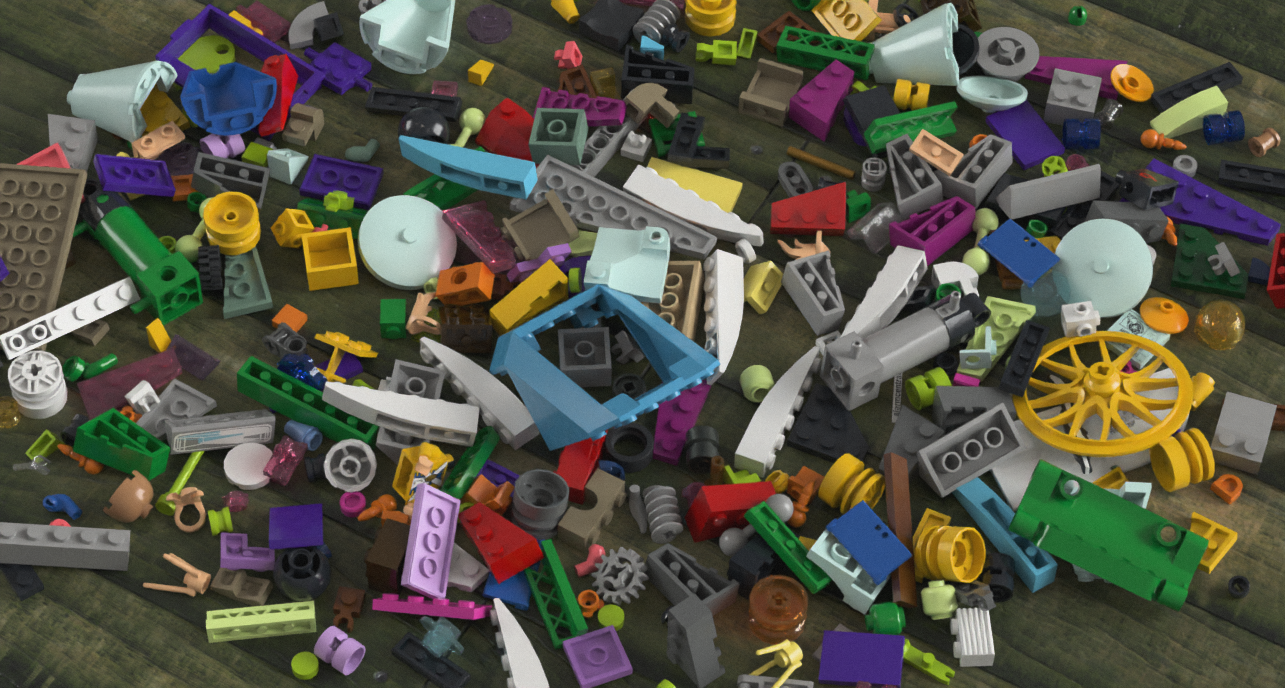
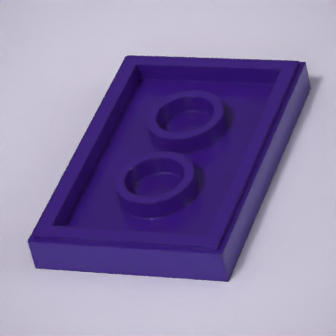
M1027 100L1018 106L986 116V123L995 135L1012 142V156L1023 170L1043 163L1048 157L1064 154L1065 147Z
M95 154L93 163L103 191L174 197L176 189L165 161Z
M314 154L299 193L301 196L324 200V197L329 192L333 193L335 190L348 193V197L354 198L353 207L369 210L384 171L383 168Z
M322 503L270 508L269 547L271 550L323 545Z
M824 630L819 684L900 688L905 636Z

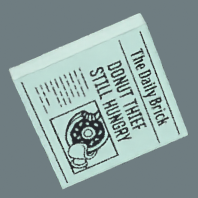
M1133 309L1124 313L1107 330L1141 336L1161 346L1170 338V334L1162 333L1149 327L1142 320L1140 314ZM1104 341L1106 348L1118 356L1122 355L1132 346L1120 342ZM1140 348L1129 361L1140 370L1154 355Z

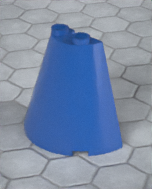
M233 62L220 65L216 73H209L206 68L189 71L180 99L189 118L207 132L224 136L237 135L249 131L263 120V117L274 104L277 83L275 77Z

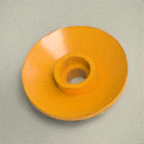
M1120 64L1111 71V82L1121 95L1136 102H1145L1151 98V94L1154 92L1153 84L1149 77L1140 69L1131 65Z
M1153 297L1146 299L1140 306L1139 312L1142 320L1156 331L1175 334L1183 331L1188 325L1189 318L1184 308L1170 299Z

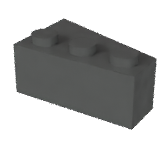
M669 543L648 555L646 561L648 570L644 574L649 577L648 580L674 606L694 593L712 612V616L735 603L740 585L738 581L725 579L718 575V570L712 567L710 569L696 563V558Z

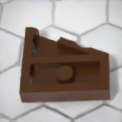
M788 11L758 33L756 41L772 53H777L776 45L785 26L817 31L791 11ZM788 35L787 38L788 41L792 42L800 39L798 36ZM814 40V41L809 42V44H810V45L816 44V43H819L820 41Z
M583 64L561 72L559 79L560 87L557 92L565 90L571 95L578 96L579 93L587 94L589 98H597Z

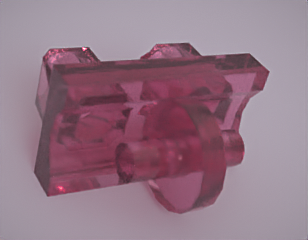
M284 435L280 443L274 447V453L265 466L263 475L272 478L273 482L285 486L307 451V443L296 442Z

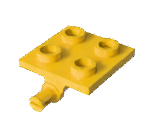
M326 331V334H316L315 339L335 346L327 370L325 371L313 366L311 370L314 372H310L309 375L322 380L323 384L326 381L346 383L345 378L334 375L346 351L359 357L377 358L378 353L370 350L371 345L361 341H351L349 336L339 332Z

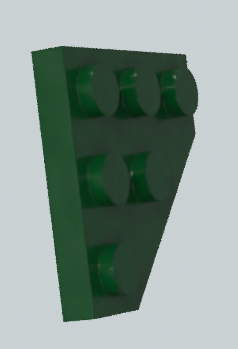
M1180 224L1170 286L1244 299L1248 273L1235 261L1240 273L1231 277L1226 269L1221 275H1216L1208 258L1212 255H1219L1215 248L1219 244L1218 241L1203 227Z

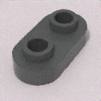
M785 162L780 165L778 180L789 198L813 191L811 182L799 164Z

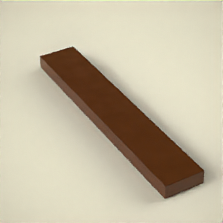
M889 452L883 456L888 528L912 554L911 558L891 572L893 602L912 609L917 607L907 459Z

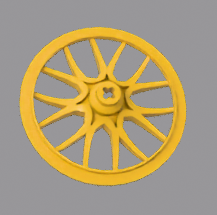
M1096 331V333L1081 337L1065 336L1046 344L1042 348L1034 370L1040 364L1073 382L1053 384L1031 377L1028 385L1049 395L1029 401L1027 388L1023 397L1012 394L1018 418L1029 432L1044 443L1056 449L1081 456L1114 457L1149 449L1176 432L1190 412L1193 401V386L1190 375L1183 363L1160 344L1134 334L1116 331ZM1098 341L1103 362L1094 363L1090 368H1087L1080 361L1074 345ZM1104 341L1120 342L1132 346L1111 362ZM1069 347L1073 367L1046 358L1055 352ZM1140 348L1158 357L1149 366L1131 374L1120 372ZM1163 362L1171 369L1175 378H1149ZM1178 386L1179 390L1176 400L1150 399L1134 393ZM1064 403H1076L1067 411L1046 420L1039 418L1033 410ZM1172 409L1162 421L1150 412ZM1118 411L1131 412L1154 427L1135 434L1122 421ZM1097 413L1103 420L1100 440L1076 437L1087 418ZM1073 422L1069 435L1053 428ZM1111 426L1125 438L1107 440Z

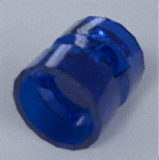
M1235 110L1224 112L1223 116L1217 113L1205 115L1203 118V134L1208 145L1224 143L1225 140L1229 143L1242 141L1245 137V124L1241 112Z
M1065 118L1062 135L1065 149H1079L1080 146H1083L1084 149H1099L1101 139L1100 120L1098 118H1085L1083 122H1080L1078 118Z

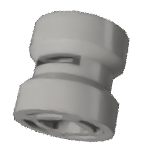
M874 157L867 159L863 163L861 184L866 190L878 191L884 187L887 166L883 160Z

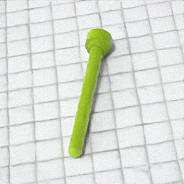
M204 451L192 452L169 492L160 495L155 504L159 512L168 516H172L175 513L176 505L174 501H166V497L171 493L180 494Z

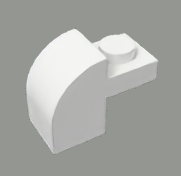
M946 262L933 265L931 281L936 290L940 285L950 283L960 289V299L969 293H976L979 297L977 290L979 276L972 267L961 262Z

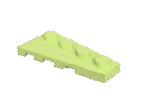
M987 296L985 305L991 310V316L983 325L975 328V335L973 339L969 340L966 350L985 349L986 326H991L992 340H996L997 354L992 355L993 368L1022 331L1026 319L1030 320L1036 313L1034 305ZM969 356L966 358V360L969 362H978L980 358L977 356ZM959 364L957 373L979 379L982 382L992 368L961 369V364Z

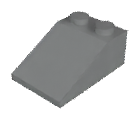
M1227 392L1211 445L1214 463L1257 475L1277 405Z

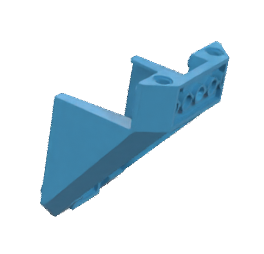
M595 285L498 337L489 372L492 375L500 373L501 376L509 374L547 447L552 451L588 438L595 441L607 434L605 430L611 427L616 429L635 421L637 416L658 408V404L670 401L679 396L680 392L702 383L703 379L715 373L713 370L720 365V362L631 295L601 285ZM594 303L598 304L597 312L591 308V305ZM618 314L663 383L635 399L622 393L600 404L537 352L541 348L534 335L547 330L567 318L571 320L575 329L581 327L591 328L598 324L597 318L604 315L607 319Z

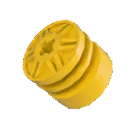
M1197 428L1178 432L1175 437L1170 436L1149 448L1154 474L1165 491L1173 492L1187 487L1189 482L1197 484L1214 476L1215 464L1211 448L1203 433Z
M850 453L841 456L827 472L819 488L818 497L832 508H838L841 505L840 512L843 515L862 500L873 510L885 489V476L880 473L876 474L873 468L864 470V463Z
M931 525L920 534L916 544L915 557L917 567L921 575L926 579L970 583L976 580L983 570L986 556L985 543L981 534L975 528Z

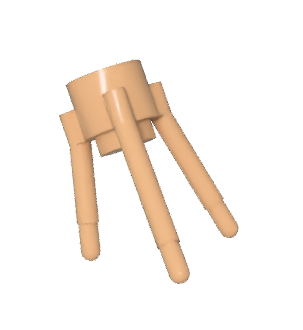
M173 553L164 554L163 558L187 572L183 581L187 588L143 583L144 588L185 593L194 597L196 592L203 594L207 590L211 574L201 571Z

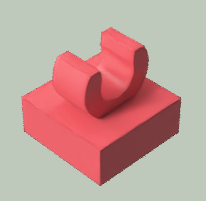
M575 41L566 42L564 50L555 51L554 60H559V68H567L568 70L581 65L583 56Z

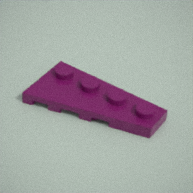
M1039 56L1037 65L1033 70L1025 74V79L1051 85L1055 68L1102 78L1098 96L1117 100L1119 92L1111 82V71L1117 65L1127 64V61Z
M542 87L533 118L535 119L537 108L584 109L588 127L622 125L627 105L624 100L600 96L595 99L589 98L587 94L579 93L577 96L571 95L565 90L553 92L550 88Z
M703 379L702 383L686 389L680 392L681 394L674 399L659 404L653 459L678 465L686 446V432L695 426L711 389V385L707 384V380Z

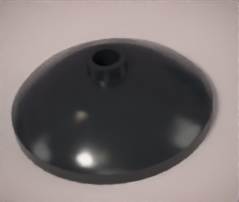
M958 24V32L952 33V48L960 75L971 68L976 62L980 46L976 34L970 28Z

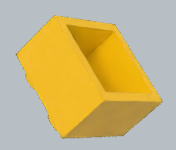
M351 227L301 234L309 291L359 284Z

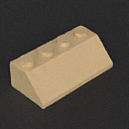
M669 261L661 303H643L644 306L693 342L695 341L705 283L700 261Z

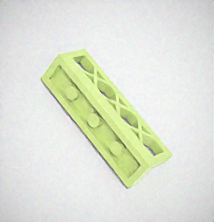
M314 600L207 611L206 630L208 641L213 643L316 632Z

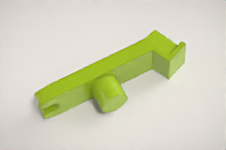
M905 639L903 661L935 680L949 685L950 679L946 675L954 677L955 671L937 661L932 653H923L911 646L909 640Z

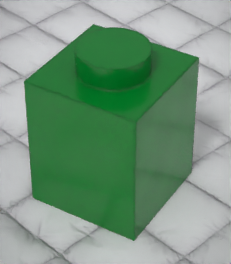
M381 299V338H406V299Z

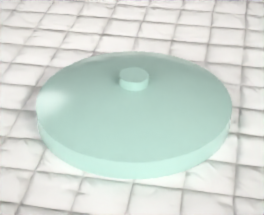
M399 195L378 202L365 215L358 233L359 254L366 268L381 282L398 289L417 290L424 288V284L429 279L439 278L441 270L450 268L456 254V235L448 217L433 203L415 196Z
M1094 219L1081 223L1063 237L1055 251V255L1060 260L1052 267V275L1056 289L1062 299L1067 304L1091 301L1094 311L1098 310L1100 318L1116 317L1128 312L1143 299L1151 284L1153 262L1150 250L1140 234L1123 222L1112 219Z

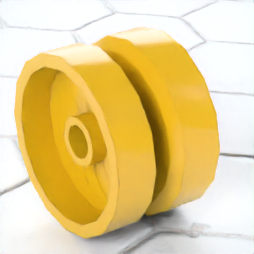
M685 0V20L692 31L703 36L712 37L722 35L734 26L737 0Z
M225 192L209 200L204 208L203 218L210 246L219 245L220 253L224 255H239L254 248L261 235L259 214L255 201L241 192Z

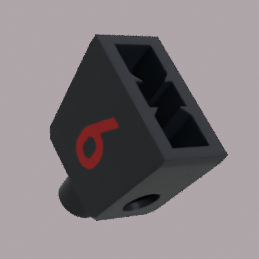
M1148 169L1129 172L1120 170L1115 179L1116 183L1121 185L1120 196L1145 210L1173 204L1179 183L1174 179Z

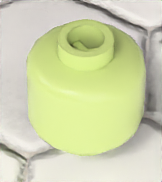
M762 365L750 366L740 376V385L744 396L752 402H762L775 385L770 370Z
M944 580L928 582L929 587L921 591L923 612L931 616L932 620L952 617V612L958 608L954 586L945 584Z

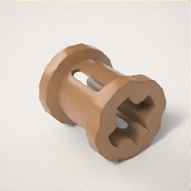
M1268 127L1258 137L1249 139L1248 146L1255 156L1262 157L1270 148L1279 146L1281 140L1278 133L1273 128Z

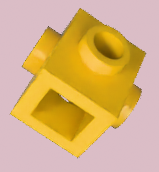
M286 208L273 224L271 230L280 246L299 248L303 245L301 234L312 233L314 227L304 210Z

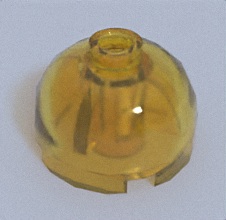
M1214 300L1204 305L1199 311L1194 323V332L1200 342L1202 340L1205 341L1212 349H1231L1237 346V342L1242 340L1244 336L1245 317L1235 303L1228 300Z

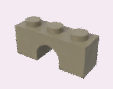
M598 468L585 485V502L593 505L594 508L583 511L570 506L558 523V539L583 552L588 549L590 544H595L602 527L610 523L614 510L617 506L621 507L626 499L625 481Z

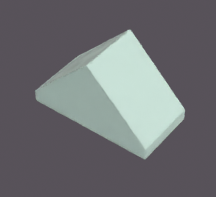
M288 148L268 150L267 158L270 177L292 184L308 161L309 156Z

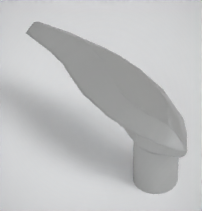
M632 485L629 488V507L632 516L640 527L641 533L644 534L647 529L646 508L640 497V487Z

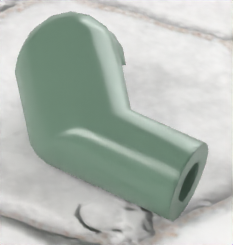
M370 139L366 146L348 148L345 151V157L353 162H367L378 150L380 144L377 140Z

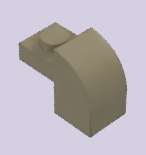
M645 83L637 86L624 100L627 105L626 114L637 124L648 114H651L668 129L674 123L680 111L672 102L664 98L668 90L654 83Z
M296 103L290 110L291 118L282 133L283 141L306 146L308 140H317L324 126V115L322 109Z

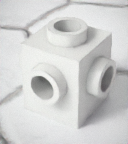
M1091 301L1061 305V324L1067 338L1081 337L1096 333V325H1100V316L1098 310L1094 311Z

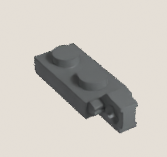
M976 580L970 583L953 581L948 583L954 586L958 602L971 607L978 605L983 611L996 607L989 585Z

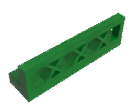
M785 26L776 45L778 62L823 71L832 62L838 60L854 71V78L862 80L868 79L870 74L869 62L875 50V44ZM788 35L798 36L800 38L799 40H796L794 42L787 40ZM817 40L821 41L822 44L811 46L809 42ZM840 45L843 46L844 49L840 51L832 50L831 47ZM857 50L867 51L865 57L855 55L853 52Z
M955 101L874 119L864 132V136L873 154L887 151L886 143L905 134H908L914 142L922 129L938 139L954 136L957 130L951 115L958 107Z
M481 146L475 149L477 151L485 152V150ZM434 174L404 192L403 195H418L417 197L425 199L436 205L440 210L445 211L475 193L478 189L455 183Z
M309 198L298 202L297 210H304L313 227L321 228L322 224L328 225L327 230L351 227L353 239H358L361 223L368 213L366 210L357 208L348 210L338 209L337 212L325 210L326 206H323V201Z
M548 539L541 541L540 549L544 555V558L541 559L542 571L539 573L527 567L523 572L555 649L563 647V641L587 634L588 627L552 540ZM540 581L552 586L550 595L539 591L537 586ZM549 603L561 608L562 612L559 618L548 613L547 607ZM558 626L569 629L572 636L559 640L556 633Z

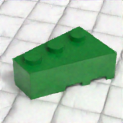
M112 408L77 428L73 452L130 475H133L132 472L137 470L150 481L166 471L170 447Z

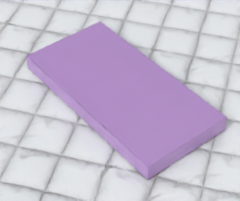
M425 483L417 484L401 585L432 599L445 598L461 500Z

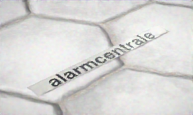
M902 373L894 377L893 423H896L900 412Z

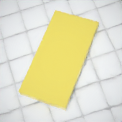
M651 157L647 166L654 169L659 176L674 180L679 187L696 192L699 198L707 202L712 201L716 203L721 210L727 213L732 212L742 190L743 183L658 158Z

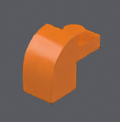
M480 474L474 479L467 492L459 500H461L462 504L471 502L475 505L481 502L502 516L513 501L510 494L515 487L508 481L496 487Z

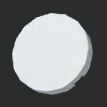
M255 442L235 446L228 452L224 460V473L228 482L239 486L243 490H255L265 486L276 472V462L272 451L266 446Z

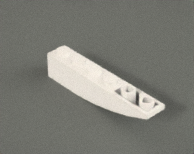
M638 164L623 186L624 192L716 236L717 239L736 243L744 238L750 245L762 246L764 243L763 232L758 226L752 223L747 224L735 213H727L721 210L716 203L712 201L707 202L699 198L696 192L679 187L674 180L659 176L650 167L645 168Z
M899 245L896 247L893 254L889 255L883 270L878 272L873 286L868 288L866 297L857 306L851 321L846 323L841 337L855 331L863 339L887 327L895 319L928 269L925 251Z
M719 249L710 257H707L703 265L706 300L704 304V311H706V322L704 325L706 332L705 350L720 362V365L713 370L715 373L707 377L708 385H712L725 372L732 357L739 336L744 303L743 257Z
M128 277L0 335V343L8 360L130 305L140 300V297L131 277Z
M426 337L420 339V355L426 363H431L435 369L445 371L444 379L451 384L453 391L457 395H462L466 399L467 404L480 407L479 414L482 416L485 424L492 426L505 444L509 443L516 450L539 435V430L527 407L492 374L465 356Z
M814 346L802 356L765 396L753 415L735 452L734 468L739 470L747 469L749 473H757L762 478L767 469H772L776 459V455H774L776 449L781 450L785 441L784 433L786 430L790 431L793 425V414L795 410L799 411L801 409L804 399L802 395L804 391L808 392L813 381L811 376L813 372L818 373L822 359L819 358V347Z
M326 381L322 400L348 414L398 433L473 447L477 434L480 407L446 402L441 399H427L417 395L398 394L393 391L374 390L365 386L345 385L340 382Z
M499 598L493 599L494 609L490 610L492 626L497 625L499 632L495 633L498 649L503 648L505 655H501L503 670L509 671L510 678H507L508 688H549L540 660L526 634Z

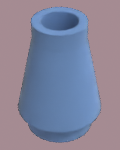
M289 420L284 427V432L303 450L314 451L322 442L323 436L317 427L294 420Z

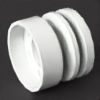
M41 350L29 351L21 354L11 363L8 369V381L14 403L20 413L33 419H45L63 409L67 401L68 391L62 366L58 358L51 353Z

